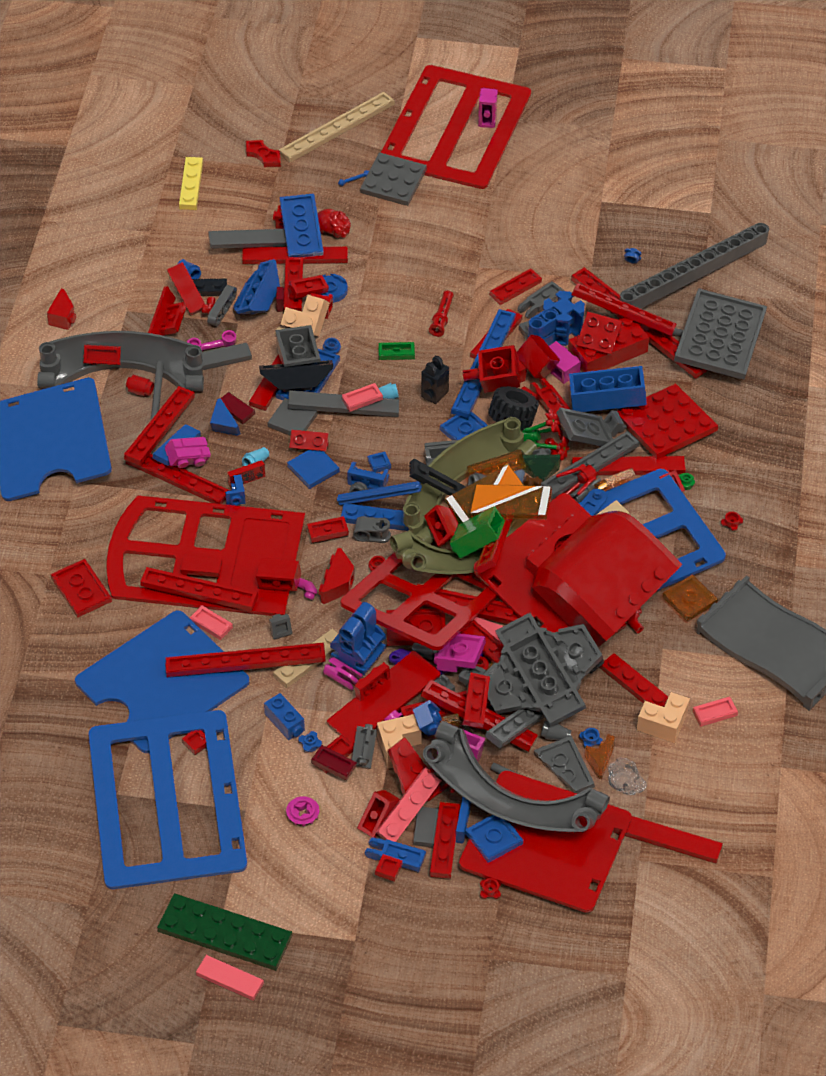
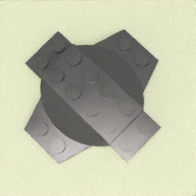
M528 613L495 630L503 645L500 661L498 663L495 662L483 675L490 676L487 699L497 714L527 708L541 712L550 727L586 709V705L578 690L582 679L603 659V655L584 624L562 628L558 632L547 631V628L539 627L532 614Z

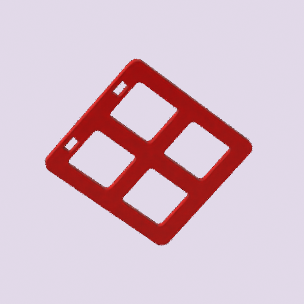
M393 553L341 598L340 606L354 613L363 603L361 600L379 584L389 586L410 597L391 614L384 613L375 608L376 624L432 650H441L498 596L483 581L474 579V577L480 579L474 572L464 574L435 573L422 586L414 585L391 574L403 564L402 559H397L395 553ZM453 577H458L484 589L465 607L436 595ZM490 580L496 587L500 585L498 581ZM424 604L454 616L436 635L425 632L405 621Z

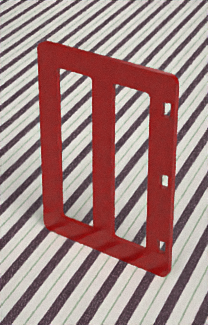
M427 65L419 77L381 153L427 165L425 176L485 189L488 187L531 97V89L448 68ZM424 79L428 80L427 84L422 83ZM446 82L466 87L431 159L424 161L402 155L438 83ZM481 89L498 90V95L511 98L476 171L470 172L447 166L479 101ZM407 112L411 113L410 117L405 116ZM390 145L394 146L393 150L388 149Z

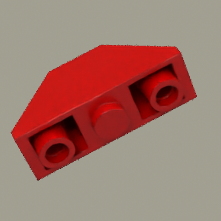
M337 548L335 555L332 554L330 569L325 571V582L320 584L318 594L321 595L322 604H327L346 595L351 590L355 580V567L342 548Z

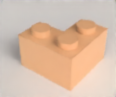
M307 295L302 312L285 308L281 325L287 328L311 325L314 336L319 337L329 302Z
M671 692L665 707L645 701L638 716L637 731L675 743L688 714L690 698Z
M414 714L377 722V738L387 769L393 768L387 750L399 740L406 737L411 746L419 745L422 742V731L419 729Z

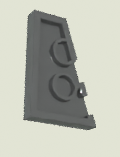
M572 736L534 750V754L574 793L578 794L589 787L595 788L594 781Z

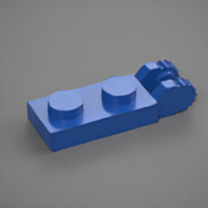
M374 837L370 838L369 845L379 850L367 848L364 853L366 857L373 860L381 859L383 854L402 860L403 868L420 872L426 857L425 850Z

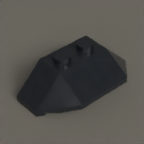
M332 360L287 367H284L283 364L260 365L259 371L262 376L279 390L289 392V390L294 391L297 388L312 390V387H317L334 367Z

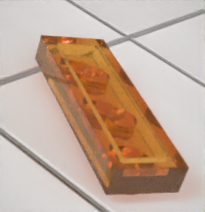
M521 449L469 465L467 470L469 476L474 473H480L493 477L495 474L499 475L502 468L507 465L513 471L526 468Z

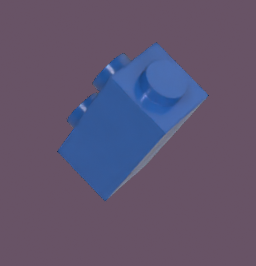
M281 693L264 702L265 715L288 741L293 737H298L305 731L304 718Z

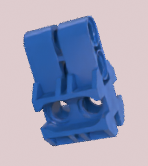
M559 291L555 294L558 297L557 302L554 303L549 298L544 300L543 311L529 320L528 337L530 335L540 336L548 346L556 341L562 346H567L569 335L573 334L575 337L580 335L583 326L585 303L580 300L573 304L572 298L574 296L570 291Z
M367 602L361 603L340 628L339 634L330 643V648L335 650L331 653V658L335 657L363 674V676L386 649V644L381 642L386 639V634L376 625V610L371 604Z

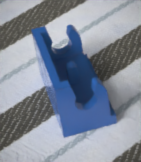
M352 462L347 472L348 485L362 482L368 489L386 487L389 480V469H384L383 474L358 469L356 462Z

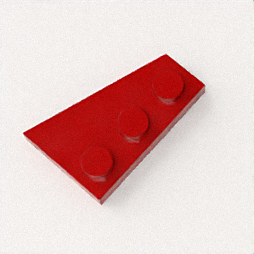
M406 737L387 750L395 774L399 777L402 794H405L424 768L428 769ZM440 784L436 787L433 793L441 787Z

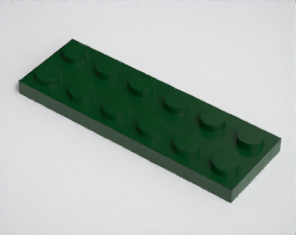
M176 893L173 894L157 926V932L274 971H277L292 938V931Z

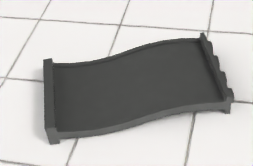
M745 576L742 580H738L731 591L725 592L718 603L712 604L705 615L702 614L698 618L696 633L699 635L702 633L727 654L780 683L803 702V707L810 711L826 695V629L776 603L749 581L750 577Z

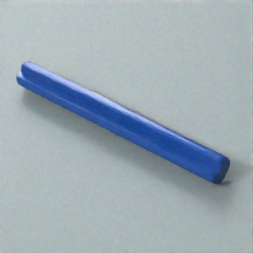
M419 481L344 493L338 495L337 502L339 505H344V503L353 504L421 492L422 485Z

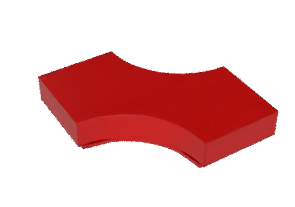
M263 140L246 141V157L259 159L263 163L264 168L281 167L279 150L268 148Z

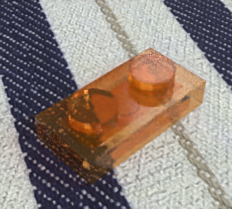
M630 468L594 484L596 489L608 491L615 488L617 483L620 486L629 482V478L634 476L635 473Z

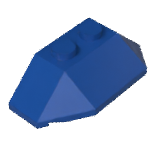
M275 259L261 262L258 269L247 280L233 306L238 314L264 313L270 309V305L277 295V287H280Z

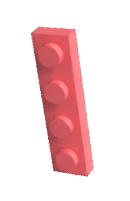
M424 768L376 833L384 840L396 842L441 780L433 773H428V769Z

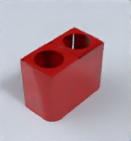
M530 335L517 351L519 360L534 378L546 379L560 361V358L548 344L537 335Z

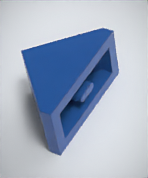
M219 398L210 421L212 431L236 436L240 435L238 424L221 398Z

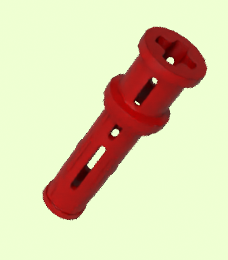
M451 291L443 292L438 311L432 317L433 323L429 326V332L433 336L441 337L445 332L444 327L448 323L447 315L454 297Z

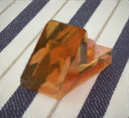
M609 734L605 742L601 741L599 749L591 746L585 747V758L597 778L601 780L615 745V736Z

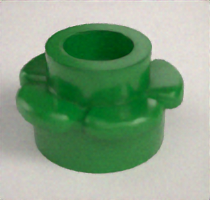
M689 473L679 475L684 489L690 490L695 484L694 476Z

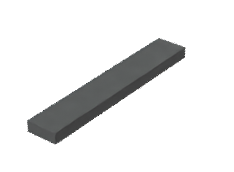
M284 229L208 231L210 249L287 246Z
M289 390L288 408L398 417L399 399L383 398L381 401L349 412L340 394Z
M626 431L557 474L579 467L582 464H585V466L591 465L598 472L639 447V441ZM579 471L559 478L555 474L543 481L541 486L550 487L549 496L553 499L579 482L577 477Z

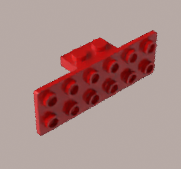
M414 650L391 669L383 662L381 665L374 667L366 677L357 681L355 685L356 697L327 719V724L354 745L357 726L365 727V724L373 725V729H376L377 722L384 721L393 711L400 710V707L406 705L424 690L430 679L435 681L441 676V673Z

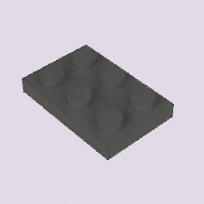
M561 407L556 412L569 440L600 447L613 440L602 416Z

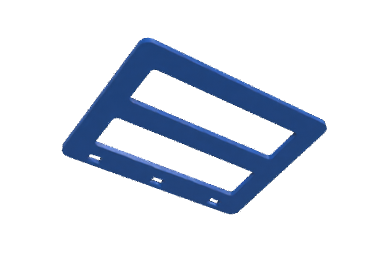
M657 469L605 491L607 500L596 513L598 514L616 500L622 505L657 490L660 492L673 511L647 522L643 526L656 538L680 528H685L699 549L678 558L682 563L681 567L658 590L720 564L726 557L723 548L670 474L661 479L659 478V476L668 473L665 469ZM588 503L584 507L588 513L594 508V506ZM704 560L705 564L696 567L695 563Z
M214 710L94 726L89 730L104 880L107 888L121 889L242 872L247 868V856L225 712ZM201 730L205 733L221 853L187 859L183 854L169 737L171 735ZM223 731L224 740H217L216 733ZM147 739L163 860L159 863L127 867L124 865L111 744ZM231 785L232 794H225L224 786ZM239 840L240 849H233L232 841Z

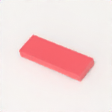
M208 955L205 956L196 971V976L253 1001L264 984L263 979Z

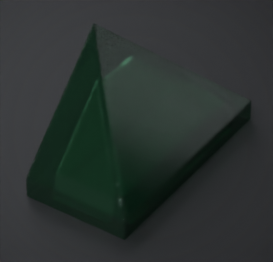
M522 455V469L532 478L539 477V479H543V482L559 470L560 455Z

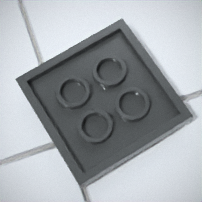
M379 152L360 188V193L409 206L427 170V165Z

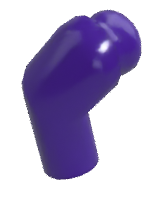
M398 649L390 653V663L397 664L410 651Z

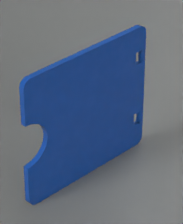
M83 378L0 401V490L5 501H12L40 493V486L43 480L55 472L71 474L75 478L76 483L106 476L111 473V460L96 384L93 378ZM74 387V390L64 392V389ZM19 402V404L15 406L9 407L8 405L11 403Z
M177 610L79 673L75 677V683L96 706L108 701L124 704L129 710L127 722L212 711L246 688L250 683V679L243 670L167 677L166 657L224 652L184 612ZM190 626L195 632L190 634L185 629ZM147 739L131 740L142 753H150Z

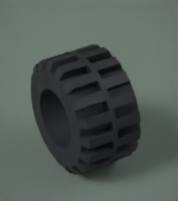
M503 386L497 388L494 392L488 413L495 422L515 417L521 422V430L532 426L539 402L535 396L523 389Z

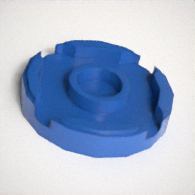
M330 274V276L322 275L329 289L327 293H321L320 295L329 296V294H332L333 303L344 299L348 293L346 280L337 274Z

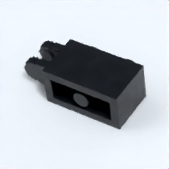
M435 355L432 358V362H428L425 369L421 372V397L436 405L449 392V366L443 364L440 356Z

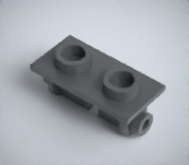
M373 725L357 726L352 760L357 762V766L371 769L377 730L373 729Z

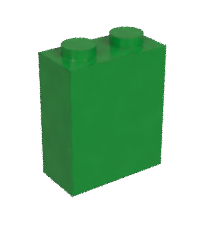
M493 506L459 524L450 541L452 551L462 558L497 540L505 523L497 508Z

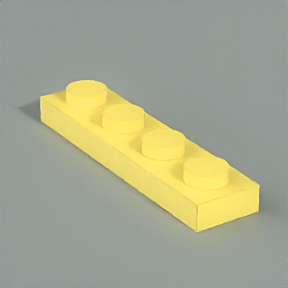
M186 157L179 209L197 210L203 158Z

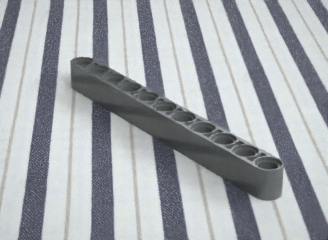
M757 223L622 291L619 300L642 308L764 246L767 243L769 226L765 223Z

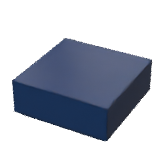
M385 451L367 456L373 472L377 473L384 471V469H391V463Z

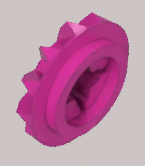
M297 797L287 805L286 814L289 821L294 822L295 826L302 824L304 827L308 823L313 824V821L318 819L319 805L310 797ZM306 808V813L299 816V811H303Z

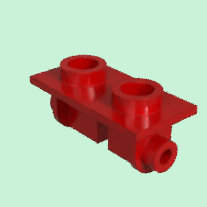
M291 430L289 448L327 451L329 433Z

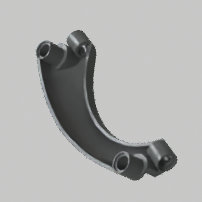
M102 331L73 335L44 342L39 346L40 372H38L37 378L38 388L54 387L72 382L92 372L113 368L138 369L155 374L157 361L164 362L162 377L176 387L180 386L191 391H203L204 388L202 349L197 345L171 337L135 331ZM84 345L121 346V364L84 363Z
M442 721L436 730L435 737L437 739L432 740L431 745L426 746L423 750L424 759L458 793L483 810L523 826L551 831L583 832L595 825L596 820L600 819L610 800V796L591 787L574 796L559 800H534L512 793L496 783L483 770L470 748L464 730L445 721ZM433 748L437 749L438 751V757L436 759L432 756ZM581 816L587 819L586 827L580 824Z

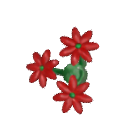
M549 409V413H545L547 417L546 422L525 428L522 433H524V441L530 439L537 447L556 449L558 455H561L560 460L562 461L564 458H567V451L570 449L568 446L569 439L563 436L562 425L557 413L554 414ZM545 426H548V427L551 426V428L542 429V430H537V429L542 428V427H545ZM558 432L562 443L550 445L537 443V441L541 439L540 434Z

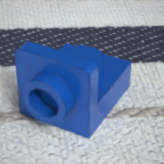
M234 475V483L231 484L232 491L225 492L226 504H246L242 476Z

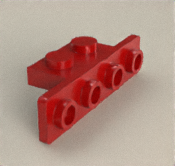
M168 286L163 288L148 333L163 336L177 333L180 328L186 305L184 302L174 304L176 297Z

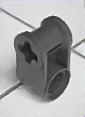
M360 516L356 519L353 536L361 542H388L391 536L389 531L390 522L386 518Z

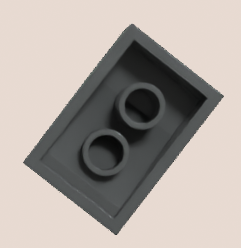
M311 325L275 330L277 350L284 367L321 362Z

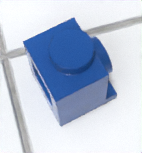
M431 700L413 709L419 729L427 736L436 734V730L442 720L439 714V707Z

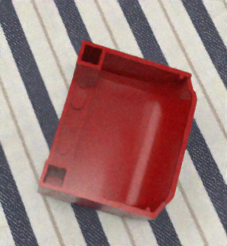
M608 511L590 516L538 567L532 588L570 627L584 624L597 647H599L681 567L682 563L633 516L622 511Z

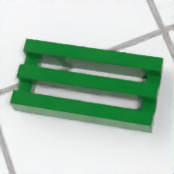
M414 342L378 343L379 360H415Z

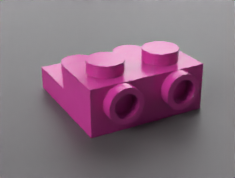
M467 634L455 636L443 649L435 654L434 664L437 665V670L457 672L459 667L475 669L486 643L485 636Z

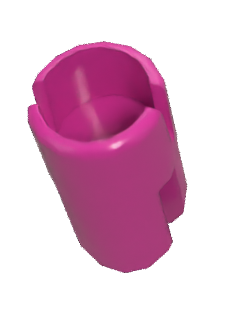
M335 657L329 659L328 661L332 665H325L324 674L353 691V685H356L358 681L357 678L361 679L363 674Z

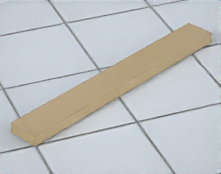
M382 92L279 149L280 155L290 163L393 106L394 99L385 92Z

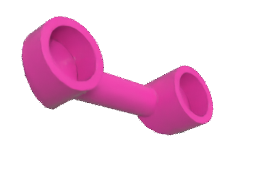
M227 330L223 332L221 340L202 344L198 338H190L187 342L199 346L202 351L222 346L228 347L236 343V333L232 330Z

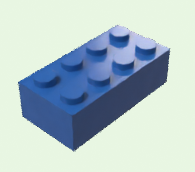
M642 366L569 374L572 408L575 411H602L647 405Z

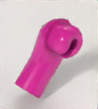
M300 578L298 587L306 590L304 594L306 598L313 600L315 594H317L315 585L308 580Z

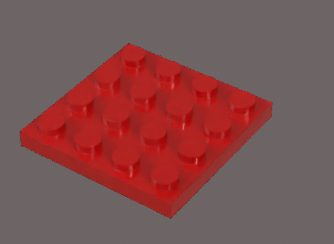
M676 383L647 396V405L624 407L617 410L624 425L627 426V430L656 459L718 431V424Z

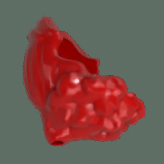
M324 209L317 213L321 234L327 232L333 234L336 238H345L349 234L351 222L344 212Z

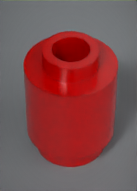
M133 374L131 377H128L126 387L130 393L144 397L146 395L151 396L154 382Z

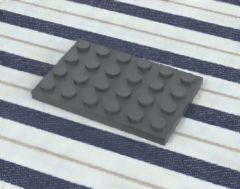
M698 288L674 361L745 380L767 306Z

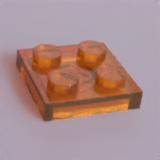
M693 574L664 591L662 595L687 622L708 610L712 604L718 602V598Z

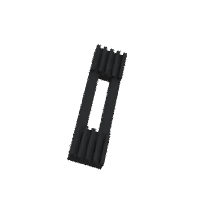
M415 458L409 462V477L422 484L427 483L449 496L452 495L457 503L467 508L472 505V489ZM429 475L432 476V477H434V478H436V479H438V480H440V481H442L443 483H445V484H447V485L453 487V489H451L450 487H448V486H446V485H444V484L438 482L437 480H435V479L429 477Z

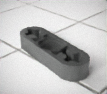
M226 285L209 312L208 324L216 327L219 326L236 298V287Z

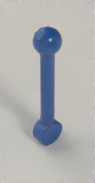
M365 170L363 174L345 180L340 179L338 183L340 186H343L347 182L366 177L369 171Z

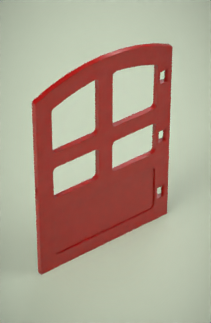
M137 495L120 517L109 543L107 578L111 597L118 600L192 608L204 606L211 610L266 616L285 615L290 591L261 589L258 586L256 574L261 558L297 560L305 513ZM156 503L166 504V507L156 506ZM213 509L224 510V513L214 512ZM145 511L186 515L178 545L134 541L128 538ZM271 515L282 516V519L272 518ZM202 517L231 520L224 549L195 547ZM129 553L174 558L176 560L173 573L188 576V574H181L180 570L183 555L222 558V566L217 583L258 592V598L251 612L155 589L127 586L123 569L124 555Z

